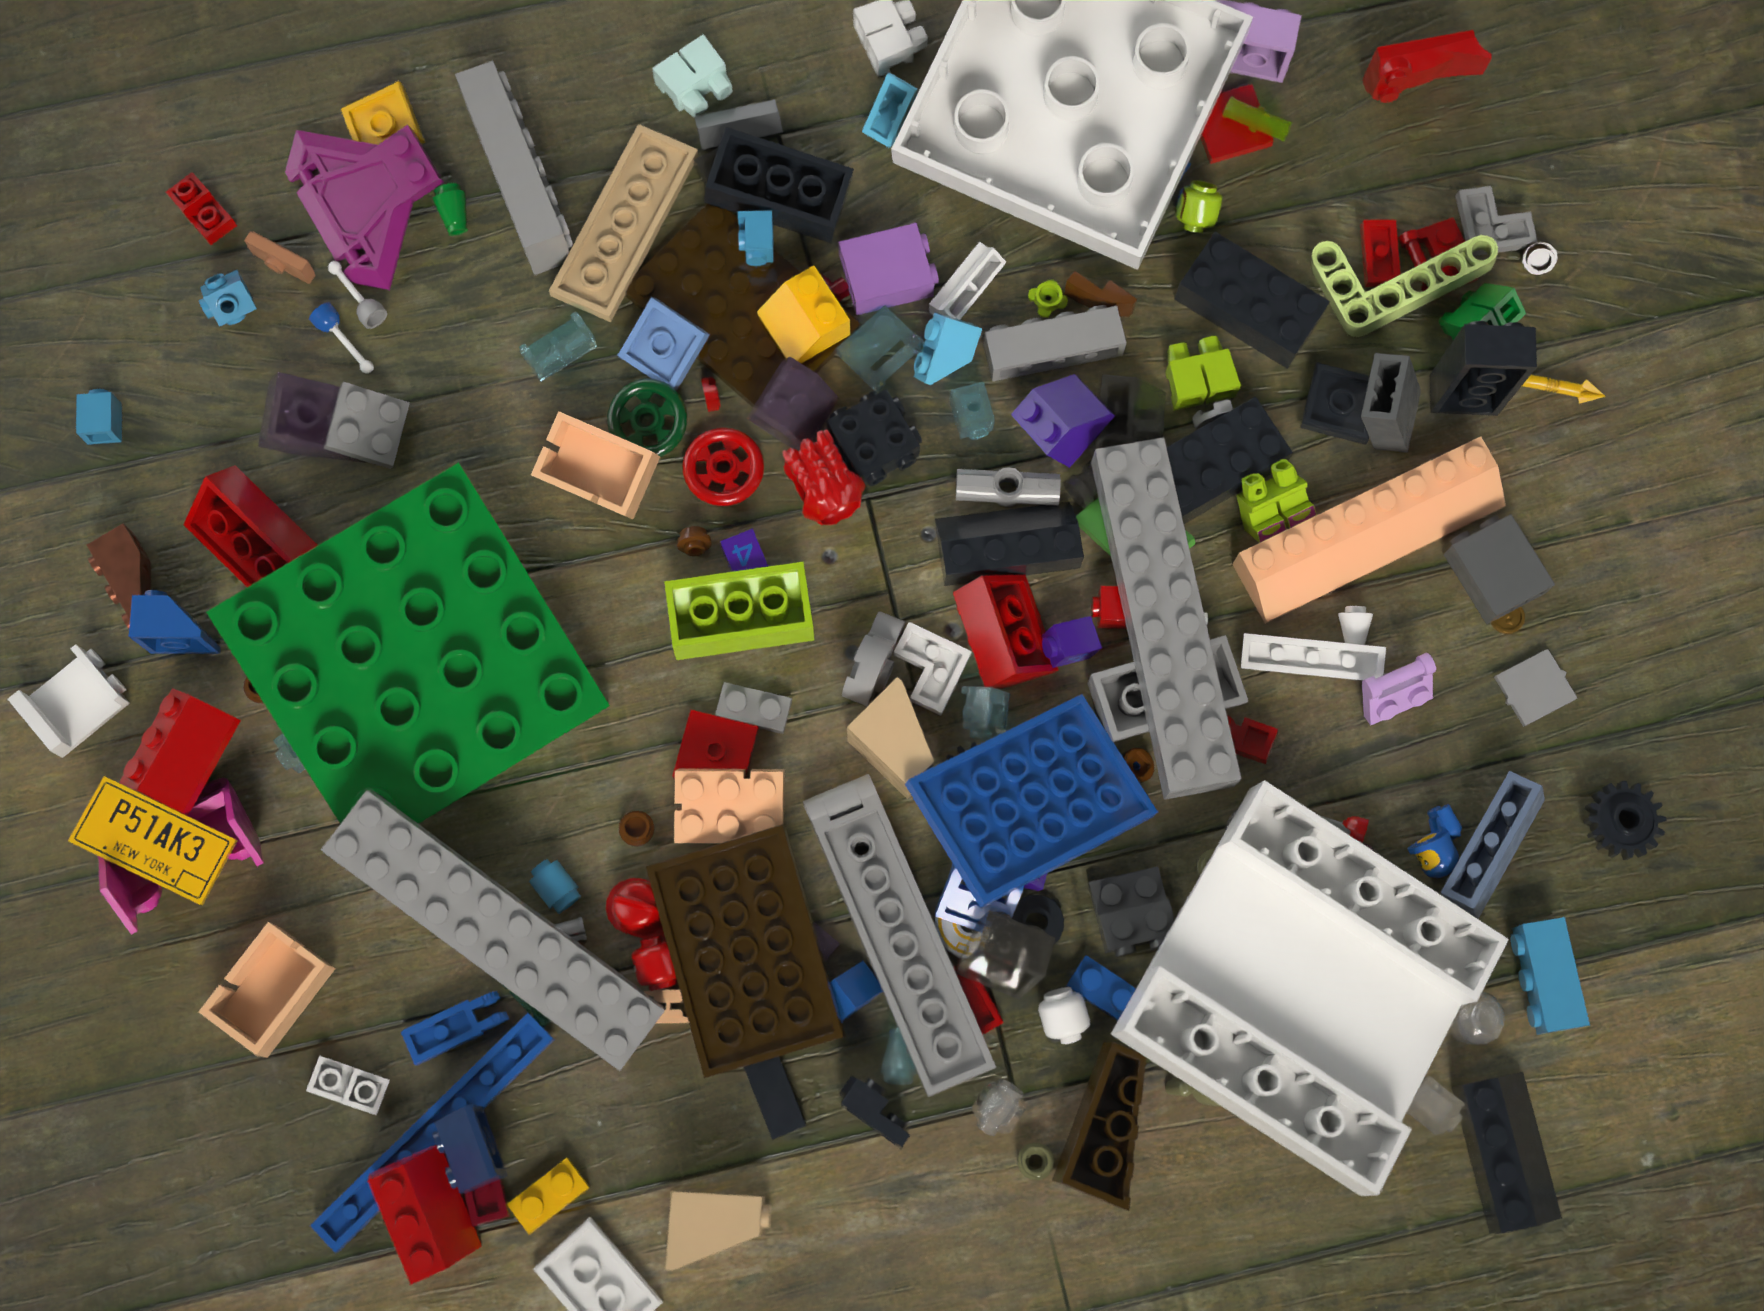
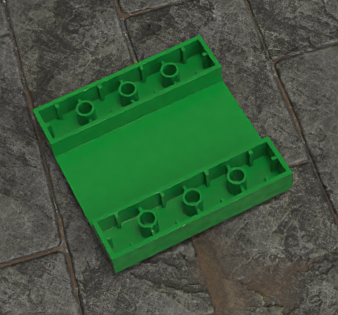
M459 462L206 611L340 824L367 790H373L419 824L610 706Z

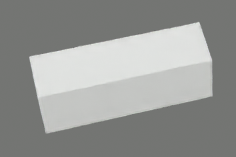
M979 242L930 302L929 312L933 315L936 312L960 320L1006 261L993 247L988 248Z

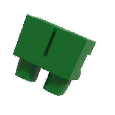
M1484 283L1476 291L1469 290L1462 296L1461 306L1454 313L1446 312L1439 319V324L1444 334L1451 336L1452 340H1454L1464 324L1473 321H1485L1489 325L1503 326L1506 323L1518 322L1527 313L1514 287Z

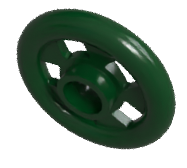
M640 379L624 386L612 399L607 413V426L610 434L648 449L660 457L671 452L680 443L685 434L688 420L687 409L680 394L669 384L656 379ZM653 393L659 394L666 399L661 408L649 402ZM636 396L641 403L632 412H629L625 404L632 397ZM652 414L654 417L652 424L644 425V416ZM665 415L674 416L672 430L662 429ZM630 420L631 426L636 432L626 437L621 424ZM657 434L658 444L652 446L643 445V436L648 437Z

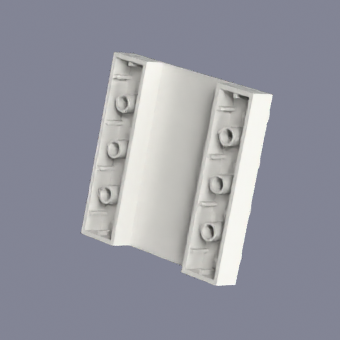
M1264 780L1249 789L1111 1035L1358 1195H1378L1412 1130L1401 1122L1460 1006L1477 1002L1509 939Z

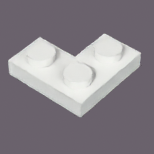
M908 622L894 650V656L923 669L910 697V701L941 716L972 651Z

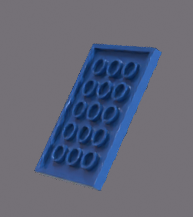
M1083 694L908 779L905 784L980 908L1149 820L1158 812Z

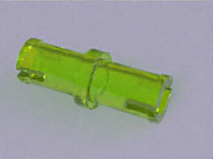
M1232 96L1223 113L1224 117L1249 126V131L1256 133L1258 130L1283 142L1292 126L1291 121L1266 112L1265 107L1260 105L1257 108L1241 102Z

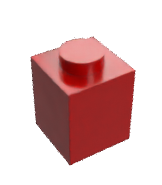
M1101 586L1097 597L1092 596L1091 617H1097V628L1127 629L1118 586Z

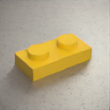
M566 1158L507 1205L526 1232L532 1234L590 1187L570 1159Z

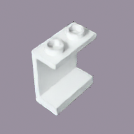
M76 644L70 649L77 658L30 696L18 690L8 698L9 702L46 747L62 758L130 704L122 694L127 690L116 676L112 674L108 677L101 669L105 663L93 649L86 652Z

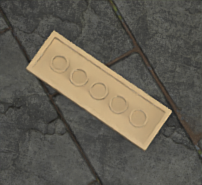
M638 124L550 287V296L611 322L626 294L630 282L637 274L699 156L698 149Z

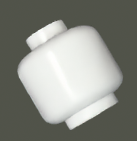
M1071 987L1055 989L1044 994L1045 1000L1039 1004L1038 1010L1046 1036L1051 1039H1060L1061 1044H1069L1082 1038L1081 1033L1090 1025L1089 1015L1082 994L1072 992Z

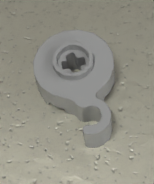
M878 612L868 635H865L855 655V663L850 677L847 676L842 697L868 707L876 693L884 691L894 666V661L890 660L898 637L903 632L905 621L883 612Z

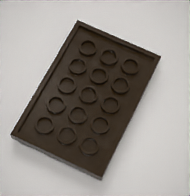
M707 204L633 277L625 296L642 311H644L651 297L656 298L710 334L696 358L770 422L861 329V324L845 311L850 319V336L792 368L757 315V311L784 282L801 272L776 250H774V262H766V264L761 266L748 265L746 263V252L739 251L740 229L738 218L729 210Z
M778 825L646 866L704 1078L846 1036L785 825Z

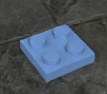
M651 297L618 356L651 379L663 381L677 391L710 334L658 299Z

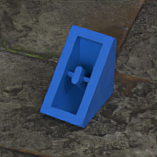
M864 961L830 982L842 1022L883 992L878 979Z

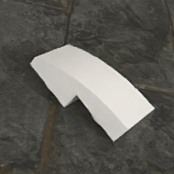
M319 1056L306 1091L377 1115L390 1080Z

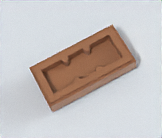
M250 231L244 241L252 254L264 260L265 265L276 273L282 274L285 271L308 284L315 277L314 270L307 259L254 231Z

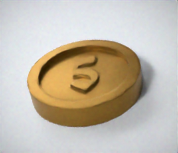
M1519 607L1492 621L1491 624L1500 633H1515L1525 622L1524 610L1522 607Z

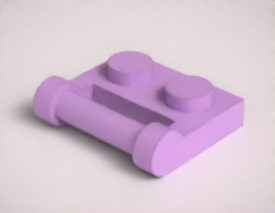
M1429 653L1422 654L1416 657V661L1378 678L1372 676L1362 681L1364 717L1370 725L1382 720H1389L1398 713L1414 706H1421L1428 700L1433 699V673L1436 672V666Z

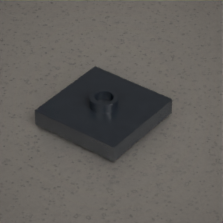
M1317 362L1314 367L1300 428L1366 445L1369 435L1361 415L1370 376Z

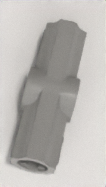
M1011 467L1003 468L999 471L957 469L956 500L996 502L1004 507H1011L1017 503L1059 505L1060 474L1020 472ZM1003 482H1011L1017 489L1014 492L1007 493L1002 491L999 485Z

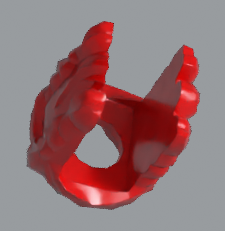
M827 429L817 432V442L815 443L810 438L803 439L800 443L799 451L794 448L782 451L785 465L783 466L785 474L793 481L797 493L804 502L802 514L805 518L815 521L821 526L835 525L841 520L849 519L861 507L862 493L866 485L860 476L848 470V466L843 462L838 447L834 444V439Z

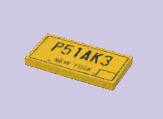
M105 776L102 778L68 840L200 905L204 904L237 843V840Z

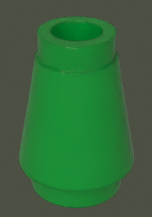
M448 183L434 189L435 196L432 200L448 231V235L457 236L466 233L468 228L465 191L461 190L458 183Z

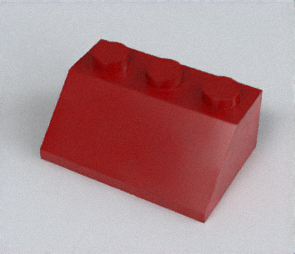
M1026 575L981 576L953 592L957 611L964 624L968 643L972 648L985 689L1008 688L1059 671L1058 667H1052L1050 659L1043 652L1042 635L1046 631Z
M172 688L169 695L161 702L159 713L151 727L144 732L141 744L134 757L126 764L123 771L124 775L119 783L188 816L241 720L189 694Z
M436 1144L371 1172L367 1180L410 1285L448 1269L482 1247L475 1227H472L468 1209L458 1187L453 1189L447 1178L445 1170L446 1167H449L444 1152L440 1153Z

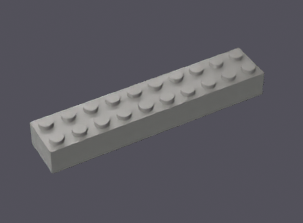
M1158 438L1095 449L1091 466L1164 800L1235 787L1241 780V775L1165 439Z
M367 790L321 849L330 858L619 1071L665 1011L662 1004L658 1003L638 986L373 790Z

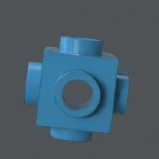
M238 270L225 276L223 274H216L205 281V285L200 287L203 298L199 300V303L207 318L214 317L219 327L226 323L228 325L236 324L242 321L247 313L257 309L254 299Z

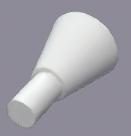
M1346 606L1345 613H1338L1344 641L1349 644L1365 645L1373 614L1366 613V607Z

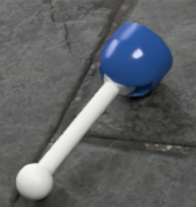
M326 302L317 307L309 316L311 323L323 332L332 331L360 363L361 371L363 373L372 372L374 368L373 363L365 360L338 328L340 317L330 302Z

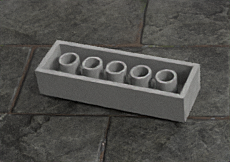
M490 61L455 74L465 104L534 275L563 265L569 254L568 249L573 247L569 235L570 232L563 214L559 211L552 187L548 184L539 156L537 157L528 128L524 125L517 101L513 98L505 72L498 73L494 62Z

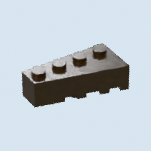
M1103 1042L1052 1181L1119 1209L1129 1211L1131 1197H1129L1130 1184L1135 1165L1133 1163L1135 1140L1138 1138L1139 1125H1137L1139 1105L1142 1103L1147 1057L1117 1043Z

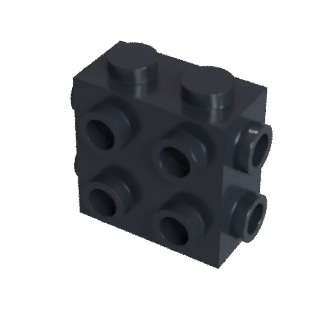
M887 389L879 393L872 391L859 400L860 403L849 409L847 407L837 409L830 415V419L827 420V430L833 437L834 444L838 447L839 453L849 470L860 476L865 485L869 484V486L882 482L887 477V473L897 468L904 470L912 466L917 461L916 458L919 457V444L922 443L921 436L914 425L908 426L903 418L905 410L897 397L892 398Z

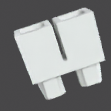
M878 0L853 9L854 28L878 77L889 73L891 66L903 61L906 63L913 62V53L927 47L928 38L922 26L908 31L904 26L915 21L916 14L910 0L893 3L892 0Z

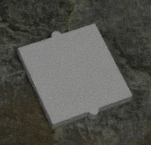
M1548 649L1494 677L1507 698L1505 703L1511 705L1523 727L1577 699L1565 678L1566 672L1560 670Z

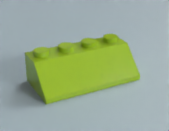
M804 562L664 581L672 646L676 660L814 641Z

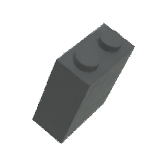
M1375 353L1361 418L1375 450L1405 453L1409 451L1421 394L1410 356Z
M1512 514L1501 520L1498 516L1486 520L1479 526L1481 530L1470 535L1469 531L1459 534L1450 541L1452 546L1444 554L1486 625L1546 594L1555 585Z

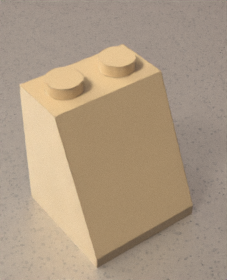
M897 677L847 727V741L908 799L911 794L905 786L908 779L933 768L934 759L904 684Z
M671 1192L665 1270H676L763 1235V1228H770L771 1205H765V1197Z

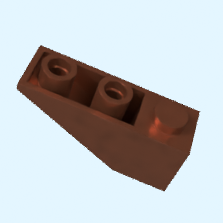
M121 524L86 546L92 554V557L88 558L90 565L98 576H105L109 585L104 588L111 600L116 605L120 603L126 613L122 614L121 617L129 629L132 595H145V591L151 590V561L135 534L125 524Z

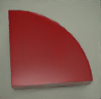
M715 378L701 379L708 412L719 410L721 406Z

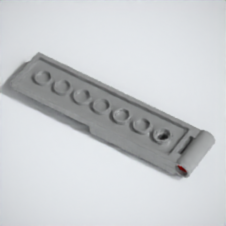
M864 775L804 800L803 805L927 1096H933L995 1069L996 1065L870 775ZM863 845L868 848V852L865 855H858L855 849Z

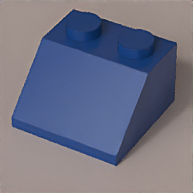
M148 590L145 591V595H132L129 637L149 653L220 654L221 647L166 592Z

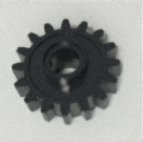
M1627 781L1617 783L1616 787L1610 783L1603 787V792L1598 791L1591 796L1596 803H1590L1585 806V810L1590 813L1589 817L1583 820V824L1589 825L1591 831L1587 834V837L1596 840L1597 850L1602 848L1609 850L1608 857L1613 858L1621 853L1623 860L1633 858L1634 854L1639 858L1647 854V849L1651 850L1658 846L1654 838H1659L1665 834V831L1659 828L1658 824L1667 821L1665 816L1657 815L1656 811L1663 805L1661 802L1653 804L1650 801L1654 794L1653 791L1645 794L1640 793V783H1636L1630 789ZM1619 813L1624 814L1628 818L1629 828H1625L1620 823Z

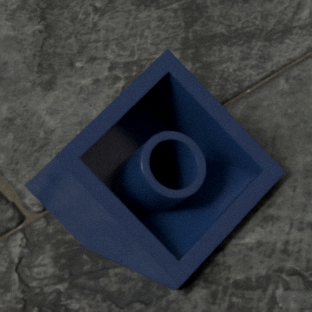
M469 1104L435 1122L438 1131L433 1132V1138L440 1153L445 1152L450 1166L446 1167L445 1170L453 1189L458 1187L460 1193H467L508 1176L483 1106Z

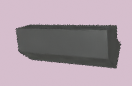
M775 99L695 116L702 150L719 146L726 127L756 137L783 132Z

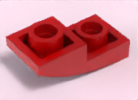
M193 172L166 191L170 199L210 245H213L237 227L232 217L215 200L210 191Z

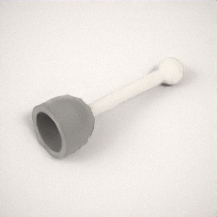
M338 261L330 262L328 265L329 272L336 274L358 301L359 305L357 306L356 313L360 322L367 329L379 326L387 317L385 308L374 299H364L342 272L341 264Z

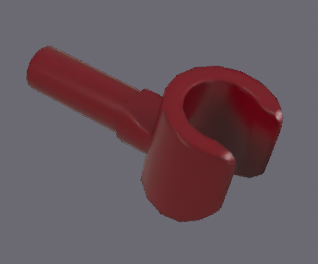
M819 272L837 301L850 295L848 291L849 286L843 277L831 282L829 278Z

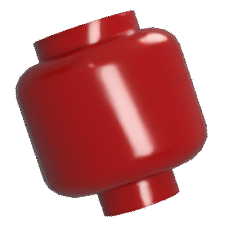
M661 935L640 940L641 947L634 950L631 954L638 983L642 986H648L649 991L660 990L677 984L667 942L662 941Z

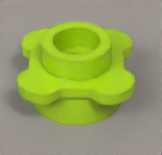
M1047 280L1041 283L1037 288H1032L1028 294L1029 300L1036 304L1039 316L1044 318L1049 317L1051 312L1058 308L1064 309L1068 303L1067 297L1062 295V290L1055 280ZM1050 296L1051 300L1046 301L1045 297Z

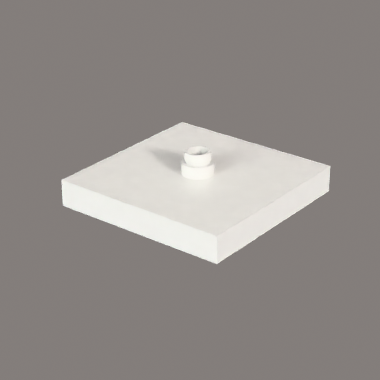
M963 0L891 148L893 163L1138 270L1248 35L1253 16L1215 0Z

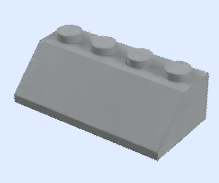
M1226 635L1211 639L1210 643L1225 709L1248 703V698ZM1131 662L1091 674L1087 684L1097 715L1112 742L1149 732L1135 663Z

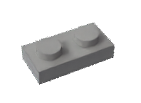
M724 682L715 716L759 726V729L784 734L792 698Z

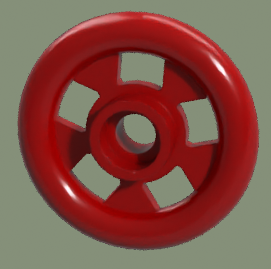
M715 428L700 434L687 448L682 465L683 477L690 491L700 500L716 506L735 505L749 498L759 487L764 474V459L759 446L744 432L733 428ZM722 441L725 450H719L711 454L708 446ZM740 446L749 456L742 462L733 453ZM697 461H707V474H697ZM720 464H728L730 466V469L725 473L717 470ZM740 471L749 475L742 486L733 482L738 477ZM711 481L725 484L723 493L710 490Z

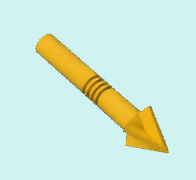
M1531 374L1522 385L1524 387L1549 390V392L1552 391L1554 393L1556 391L1559 394L1578 397L1579 404L1605 397L1587 379L1582 384L1557 379L1554 381L1551 378Z

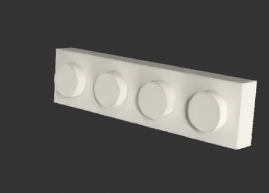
M1244 633L1241 669L1363 681L1372 676L1375 678L1383 676L1386 647Z

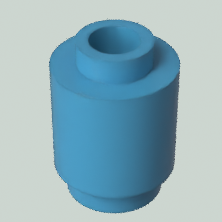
M546 859L531 870V874L534 877L529 883L549 909L554 908L558 914L569 908L581 897L577 891L578 885L558 860L551 863Z

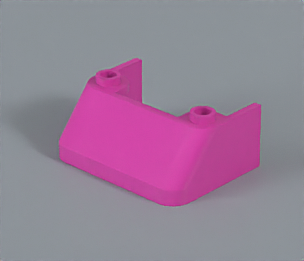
M219 778L206 784L188 817L237 840L228 859L245 860L251 856L257 866L263 864L260 839L228 779ZM98 856L100 892L130 934L138 931L137 914L149 912L159 904L162 886Z

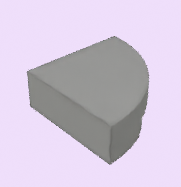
M1226 399L1213 403L1214 410L1202 412L1199 410L1192 418L1195 429L1201 428L1233 410L1231 400Z

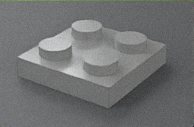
M342 382L324 449L391 469L394 465L410 403Z

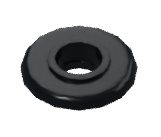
M1029 895L1018 901L1008 929L1011 937L1019 946L1029 951H1043L1051 948L1060 940L1064 931V917L1060 907L1052 899L1043 895ZM1030 913H1040L1046 918L1047 926L1043 932L1033 933L1027 928L1026 919Z

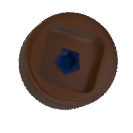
M1132 748L1122 754V757L1140 784L1152 777L1154 761L1146 750Z

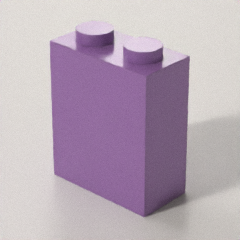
M917 223L839 242V257L846 282L849 286L856 316L933 297L934 284L939 283L935 264L928 263L926 254L930 253L927 236L925 233H919Z

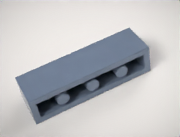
M1511 771L1508 772L1443 887L1441 895L1479 919L1545 801L1541 785Z

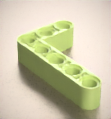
M1487 235L1473 237L1366 293L1338 244L1332 241H1324L1315 246L1312 251L1311 269L1327 300L1330 301V305L1343 329L1353 337H1360L1488 273L1494 266L1498 246L1495 240ZM1476 250H1483L1489 254V258L1478 260L1472 253ZM1322 256H1331L1335 259V263L1330 266H1323L1318 262V259ZM1448 265L1454 266L1459 273L1455 276H1447L1441 269ZM1422 281L1428 286V289L1423 292H1417L1410 285L1413 282ZM1338 284H1346L1351 288V291L1342 295L1336 293L1333 288ZM1388 296L1394 298L1398 304L1388 308L1383 306L1380 300ZM1361 312L1365 314L1367 320L1362 323H1354L1350 320L1349 316L1352 313Z

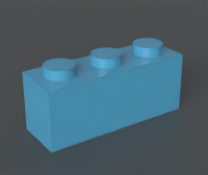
M1565 917L1521 924L1512 928L1511 947L1513 953L1519 956L1522 969L1519 971V982L1524 992L1527 991L1530 1004L1527 1007V1017L1531 1027H1535L1536 1034L1589 1026L1590 1023Z

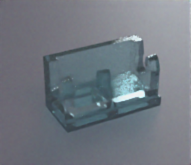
M576 311L571 314L570 321L528 347L525 343L519 346L520 354L540 382L597 347L593 333Z

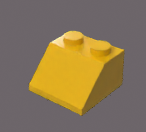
M815 266L784 282L757 311V315L792 368L850 336V319Z

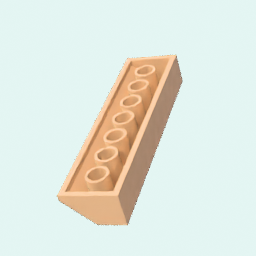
M1480 436L1240 552L1232 565L1266 624L1504 508L1506 504L1498 465Z

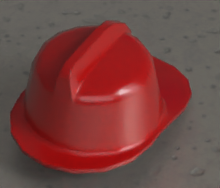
M629 878L613 887L607 897L605 910L608 920L614 928L625 934L643 939L661 935L662 941H666L650 881L641 878Z

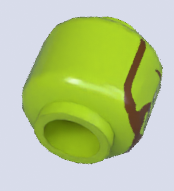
M1193 180L1191 185L1182 187L1175 216L1180 222L1184 223V229L1202 233L1204 228L1213 227L1216 224L1223 200L1222 195L1216 191V185L1205 181Z

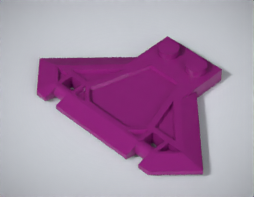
M408 125L378 145L296 130L285 170L290 182L301 179L303 186L296 193L335 261L339 262L345 258L348 261L349 266L343 273L349 281L354 284L385 290L391 289L413 203L444 183L415 132ZM318 168L320 174L314 177L312 171ZM364 248L366 254L360 257L357 251Z

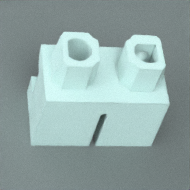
M704 34L680 49V56L676 52L653 67L655 84L663 93L666 92L679 112L685 109L694 118L704 113L708 108L707 101L703 98L705 94L711 91L718 100H723L733 92L732 84L726 74L725 63Z

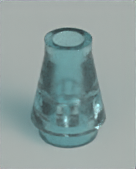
M899 1028L890 1029L889 1040L880 1072L884 1074V1082L905 1085L913 1083V1075L917 1074V1071Z

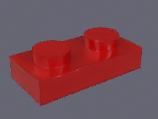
M1396 219L1363 220L1360 225L1365 287H1377L1401 275Z

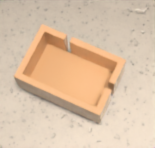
M558 411L546 440L560 447L559 451L556 453L543 446L531 475L633 520L660 456L648 449Z
M677 769L675 771V803H682V807H678L675 810L674 843H723L778 825H784L785 769H752L751 778H744L746 776V769Z
M268 922L224 978L229 983L240 986L235 992L231 988L219 985L199 1010V1013L255 1055L268 1058L336 968L310 949L305 948V945L282 928Z

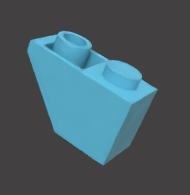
M934 312L933 318L929 320L925 328L924 337L926 340L922 352L917 355L914 362V377L926 384L932 385L970 363L973 359L982 328Z

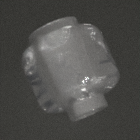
M1001 1078L997 1082L991 1081L986 1083L972 1105V1112L978 1119L976 1126L991 1136H995L997 1132L1002 1134L1011 1133L1026 1110V1103L1022 1098L1024 1096L1023 1091Z

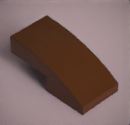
M1076 271L1067 280L1064 291L1066 296L1088 308L1098 305H1106L1107 308L1117 306L1119 316L1130 317L1134 312L1137 302L1135 297L1111 280L1101 290Z

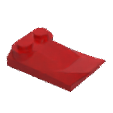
M1474 30L1386 45L1376 48L1362 80L1365 91L1370 93L1374 100L1388 103L1396 100L1404 89L1416 87L1437 78L1483 75L1492 59V54L1480 45L1475 37Z

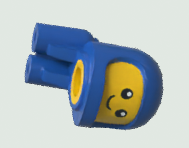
M1449 804L1442 807L1437 806L1427 811L1430 818L1428 821L1431 833L1407 848L1410 855H1416L1422 866V871L1428 877L1441 878L1451 874L1459 861V854L1452 840L1461 836L1462 826Z

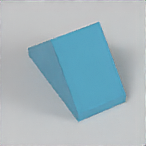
M889 72L886 75L862 132L889 148L892 147L914 103L918 89Z

